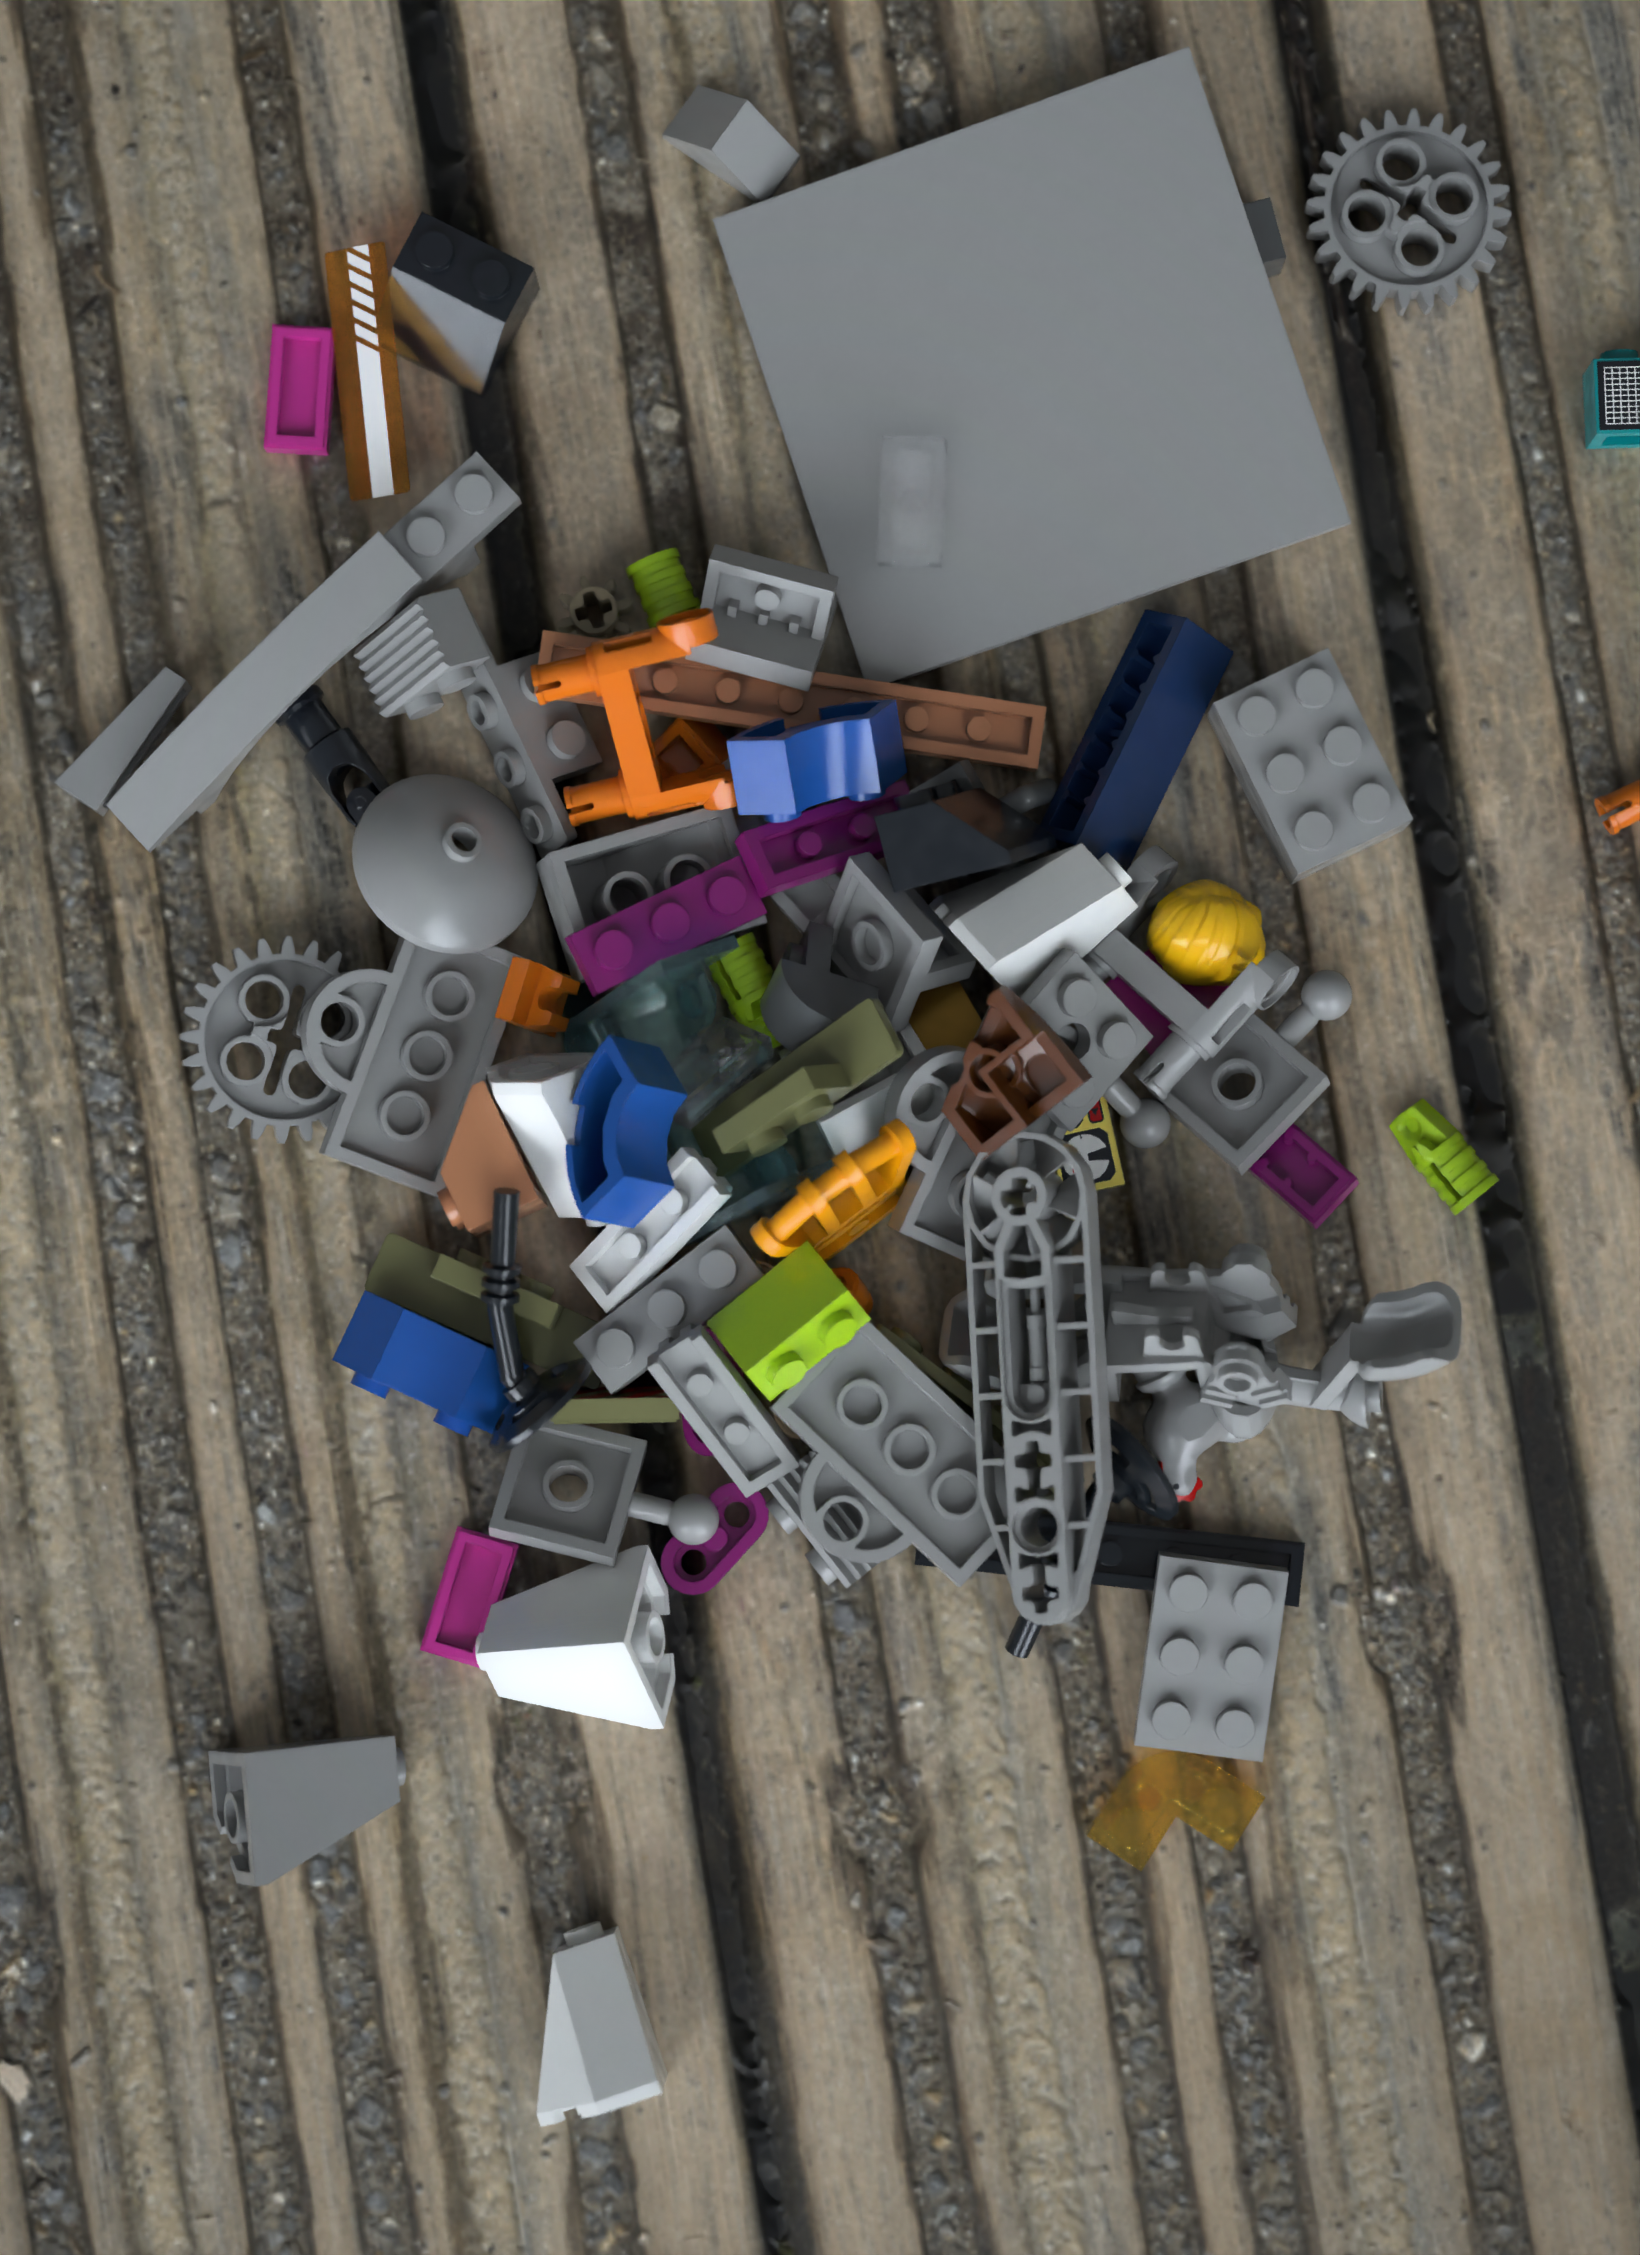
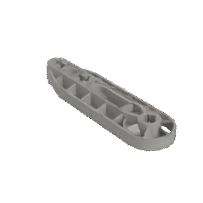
M1020 1131L984 1160L983 1158L988 1153H978L966 1175L963 1195L978 1496L1012 1589L1014 1605L1021 1616L1030 1622L1050 1626L1071 1621L1083 1611L1089 1600L1090 1584L1113 1494L1098 1202L1091 1168L1075 1147L1057 1136ZM1034 1140L1037 1169L1019 1167L1020 1142ZM1070 1163L1075 1173L1063 1182L1053 1172ZM988 1170L999 1175L994 1184L983 1179ZM1033 1188L1036 1189L1037 1201L1030 1202L1024 1206L1022 1201L1023 1193H1028ZM1063 1214H1065V1215H1067V1216H1069V1217H1071V1218H1073V1219H1075V1220L1073 1221V1220L1069 1219L1068 1217L1064 1216ZM1083 1239L1084 1255L1071 1256V1249ZM982 1245L994 1253V1261L983 1262ZM1026 1262H1041L1042 1275L1026 1278ZM1084 1263L1087 1322H1075L1072 1264ZM995 1269L998 1327H987L984 1270ZM1025 1289H1030L1031 1315L1026 1316ZM1040 1289H1045L1046 1314L1041 1315ZM1045 1328H1047L1049 1367H1047ZM1027 1329H1029L1031 1368H1029ZM1088 1329L1091 1388H1079L1076 1330ZM998 1334L1001 1393H990L987 1335ZM1050 1378V1383L1045 1384V1380ZM1079 1395H1091L1095 1454H1082ZM1002 1399L1005 1458L994 1459L991 1400ZM1037 1453H1050L1052 1459L1051 1466H1038L1036 1460ZM1083 1461H1095L1097 1490L1089 1520H1086ZM1005 1465L1008 1524H1006L996 1496L994 1466ZM1054 1488L1055 1495L1037 1497V1489ZM1045 1509L1052 1512L1058 1526L1057 1534L1050 1543L1043 1539L1038 1529L1039 1516ZM1058 1554L1059 1563L1041 1564L1042 1556ZM1045 1584L1058 1587V1599L1045 1597L1043 1591Z

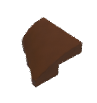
M1002 985L989 995L986 1004L990 1005L983 1024L977 1037L970 1040L962 1059L964 1064L963 1071L958 1082L951 1085L941 1109L976 1157L980 1152L988 1153L983 1160L1092 1078V1075L1052 1028L1005 985Z

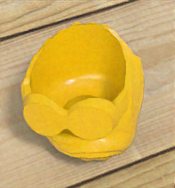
M1210 879L1192 881L1166 895L1157 904L1152 913L1146 935L1147 946L1163 969L1176 982L1185 985L1230 986L1251 961L1257 965L1265 957L1266 942L1262 930V914L1260 909L1245 900L1233 888Z

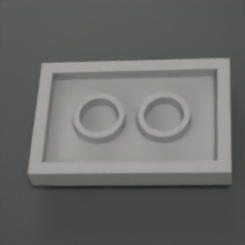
M1164 1551L1158 1552L1133 1736L1135 1746L1263 1762L1289 1576L1287 1567Z

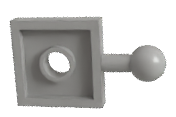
M1063 948L1020 998L1057 1035L1068 1024L1073 1023L1076 1026L1078 1042L1072 1052L1092 1075V1078L1046 1114L1058 1127L1072 1132L1103 1096L1121 1115L1120 1129L1124 1138L1131 1145L1142 1149L1156 1147L1167 1138L1171 1128V1119L1167 1109L1155 1099L1139 1098L1119 1077L1154 1036L1075 951Z
M1321 970L1309 976L1302 987V1004L1275 1031L1253 1013L1213 1059L1209 1057L1205 1061L1200 1058L1172 1088L1164 1101L1154 1094L1151 1089L1147 1088L1153 1099L1163 1104L1171 1115L1241 1176L1330 1085L1327 1075L1294 1047L1319 1020H1335L1344 1015L1349 1009L1352 1002L1351 985L1342 974L1336 971ZM1236 1073L1252 1075L1255 1078V1087L1247 1097L1240 1100H1230L1222 1095V1086L1231 1075Z
M549 1420L533 1435L511 1449L490 1520L489 1536L614 1567L628 1516L661 1525H668L672 1535L680 1542L688 1545H699L712 1538L717 1531L719 1513L715 1504L701 1494H686L673 1502L668 1499L636 1492L647 1452V1440L583 1424H554V1422ZM568 1474L575 1475L585 1482L587 1490L576 1501H561L550 1491V1486L556 1478Z

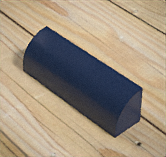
M1145 609L1040 824L1041 827L1054 834L1057 848L1060 850L1082 843L1097 860L1108 852L1125 872L1130 867L1234 653L1187 617Z

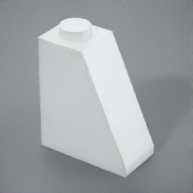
M1082 843L940 895L929 904L930 908L999 984L1008 987L1018 997L1023 995L1063 948L1075 951L1083 958L1139 907L1124 889L1133 881L1125 870L1108 852L1097 860Z
M595 1052L526 1053L486 1068L492 1093L558 1217L582 1218L572 1195L568 1179L566 1144L574 1145L576 1122L580 1106L572 1104L580 1078ZM585 1219L586 1226L589 1227L608 1225V1223Z
M649 1545L635 1546L618 1553L614 1567L595 1562L492 1604L484 1632H480L477 1636L475 1652L480 1669L487 1672L498 1696L648 1729L664 1728L676 1678L674 1654L664 1653L665 1631L660 1616L670 1614L668 1587Z
M595 1921L563 1933L566 1944L558 1946L553 1953L536 2113L540 2126L556 2124L565 2120L563 2112L576 2108L577 2113L582 2118H587L659 2095L663 2091L668 2074L618 1926L603 1931L600 1921Z

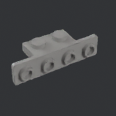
M474 618L491 658L484 661V664L477 666L478 669L473 670L477 679L469 686L461 689L467 702L468 716L474 727L481 731L493 756L496 775L499 781L508 788L521 815L523 832L527 839L535 845L542 859L549 852L566 848L577 838L576 829L571 825L566 808L554 784L593 771L603 760L574 702L555 700L540 706L537 697H534L535 687L532 682L530 665L538 664L540 652L497 666Z

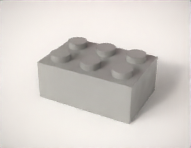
M1329 648L1213 702L1207 718L1290 885L1404 831L1413 820Z

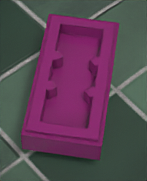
M1294 1123L1247 1170L1315 1230L1359 1184L1358 1178Z

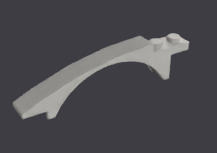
M476 451L384 535L378 531L303 600L201 701L108 801L106 806L149 853L152 852L196 811L202 814L216 801L232 773L259 739L328 669L419 596L427 595L453 580L466 576L476 568L481 561L475 545L522 504L519 496Z

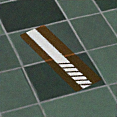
M380 241L327 252L325 254V266L350 500L360 501L408 493L410 491V479L385 243Z

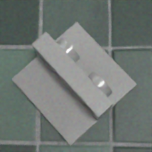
M715 544L709 558L700 608H711L713 610L719 636L708 643L690 648L692 654L685 656V659L809 692L835 615L838 602L835 593L839 577Z
M870 852L849 857L823 925L834 928L830 971L833 974L877 986L878 1000L882 1004L895 1032L906 1029L920 992L970 978L977 959L914 888L894 892L889 873Z

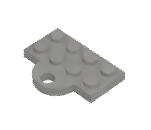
M400 936L387 971L379 969H354L337 974L324 982L310 998L301 1022V1044L309 1066L326 1085L341 1092L319 1153L438 1198L437 1191L446 1188L440 1171L471 1086L486 1080V1068L490 1067L507 1024L506 1021L495 1018V1014L513 956L527 958L497 946L468 954L441 953L419 947ZM336 1002L345 1005L353 1017V1026L350 1033L340 1040L329 1038L321 1026V1017L324 1010Z
M984 1016V1018H983V1020H982V1022H981V1025H980V1027H979V1029H978V1031H977L975 1037H977V1035H978V1033H979V1031H980V1028H981V1026H982V1024H983V1021H984V1019H985V1016ZM1066 1025L1061 1029L1058 1036L1073 1051L1078 1042V1030ZM945 1045L927 1049L909 1060L898 1072L887 1093L884 1107V1125L893 1119L901 1120L911 1131L916 1143V1151L910 1163L914 1167L887 1226L966 1261L963 1195L966 1175L976 1156L941 1109L951 1085L958 1082L964 1068L962 1059L967 1049ZM930 1084L933 1089V1101L927 1111L921 1115L914 1116L911 1110L912 1096L919 1087ZM1044 1114L1023 1132L1053 1135L1063 1140L1067 1130L1058 1127L1047 1114ZM1033 1139L1020 1142L1019 1167L1037 1169ZM988 1170L983 1179L994 1184L999 1175ZM1033 1188L1032 1191L1023 1193L1022 1201L1024 1206L1034 1202L1037 1195L1036 1189ZM982 1245L983 1262L992 1261L994 1253Z
M867 1322L857 1330L854 1337L847 1344L834 1349L808 1370L798 1384L785 1390L769 1407L776 1416L816 1452L802 1474L798 1502L801 1518L808 1533L825 1551L850 1562L875 1563L890 1559L913 1544L957 1587H961L997 1548L978 1496L974 1420L870 1322ZM993 1439L994 1459L1005 1458L1004 1449ZM1005 1465L994 1466L996 1496L1006 1524H1008ZM1038 1488L1037 1497L1045 1496L1049 1491L1046 1488ZM838 1502H847L853 1505L860 1516V1527L857 1533L852 1538L844 1541L833 1539L824 1527V1516L827 1510Z

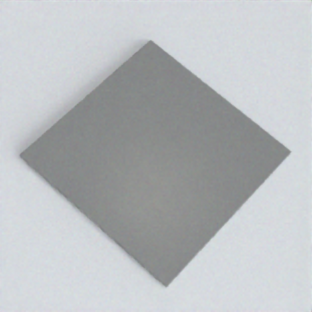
M1190 47L1180 49L712 219L829 574L839 577L836 596L864 679L896 683L1351 524Z

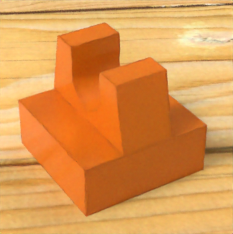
M513 956L495 1018L531 1032L555 1038L557 1032H564L567 1029L569 1019L563 1017L562 1013L568 994L577 995L580 982L567 974L535 961Z

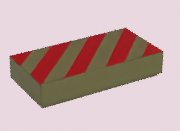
M661 1386L625 1387L617 1394H610L606 1387H599L598 1389L587 1387L580 1388L571 1400L550 1419V1422H554V1424L677 1422V1420H680L681 1412Z

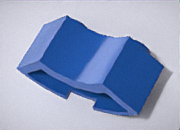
M896 699L861 701L818 708L819 721L785 729L784 719L780 717L747 729L727 740L738 814L763 815L766 822L779 823L794 820L802 815L803 810L832 799L848 796L849 800L868 801L884 796L886 789L907 773Z
M609 1034L590 1059L580 1078L572 1104L579 1105L580 1108L576 1122L574 1145L566 1144V1165L571 1192L583 1219L634 1228L675 1187L667 1165V1138L674 1115L688 1094L658 1046Z
M366 1290L364 1291L332 1359L355 1371L350 1383L386 1399L390 1388L438 1410L434 1417V1422L466 1437L469 1436L473 1426L492 1434L495 1424L510 1402L502 1394L505 1386L499 1379L495 1350ZM523 1363L524 1369L530 1367Z

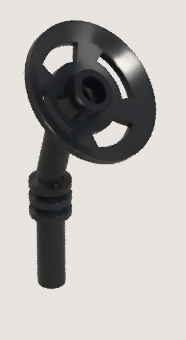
M514 1188L494 1189L489 1261L482 1264V1271L488 1275L482 1277L481 1285L486 1289L481 1291L480 1299L487 1303L499 1379L505 1386L502 1394L510 1401L495 1424L489 1440V1447L496 1454L504 1453L514 1448L543 1427L571 1400L584 1384L591 1371V1365L585 1358L564 1362L540 1375L531 1367L524 1369L513 1307L514 1304L520 1301V1294L514 1290L521 1287V1280L515 1276L520 1275L522 1271L521 1264L516 1262L520 1191Z
M1092 1415L1085 1422V1430L1091 1451L1095 1454ZM1110 1418L1111 1445L1119 1450L1118 1453L1111 1450L1113 1494L1111 1501L1118 1504L1126 1498L1142 1511L1162 1520H1170L1178 1513L1179 1504L1168 1478L1146 1448L1127 1429ZM1096 1471L1093 1473L1094 1482L1085 1493L1086 1520L1090 1519L1097 1490ZM1058 1554L1041 1557V1564L1059 1563ZM1044 1585L1045 1597L1058 1599V1587ZM1020 1614L1008 1638L1005 1649L1016 1657L1028 1658L1043 1625L1030 1622Z

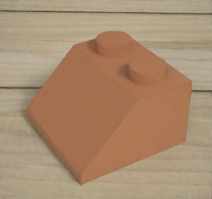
M484 1080L472 1085L440 1171L447 1187L437 1191V1195L453 1227L457 1226L459 1231L466 1228L469 1233L477 1238H481L491 1233L493 1195L496 1188H514L520 1191L518 1220L548 1205L523 1151L492 1093L491 1087Z

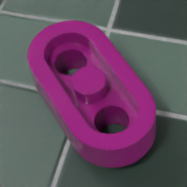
M733 1482L722 1485L708 1497L715 1504L719 1513V1525L712 1538L699 1545H688L680 1542L673 1536L662 1552L661 1570L665 1580L672 1588L687 1595L703 1594L715 1587L759 1539L767 1527L769 1509L766 1507L767 1502L760 1491L746 1498ZM732 1502H741L749 1509V1520L741 1527L731 1526L725 1519V1510ZM692 1549L699 1550L706 1558L705 1569L696 1575L687 1573L682 1566L683 1555Z

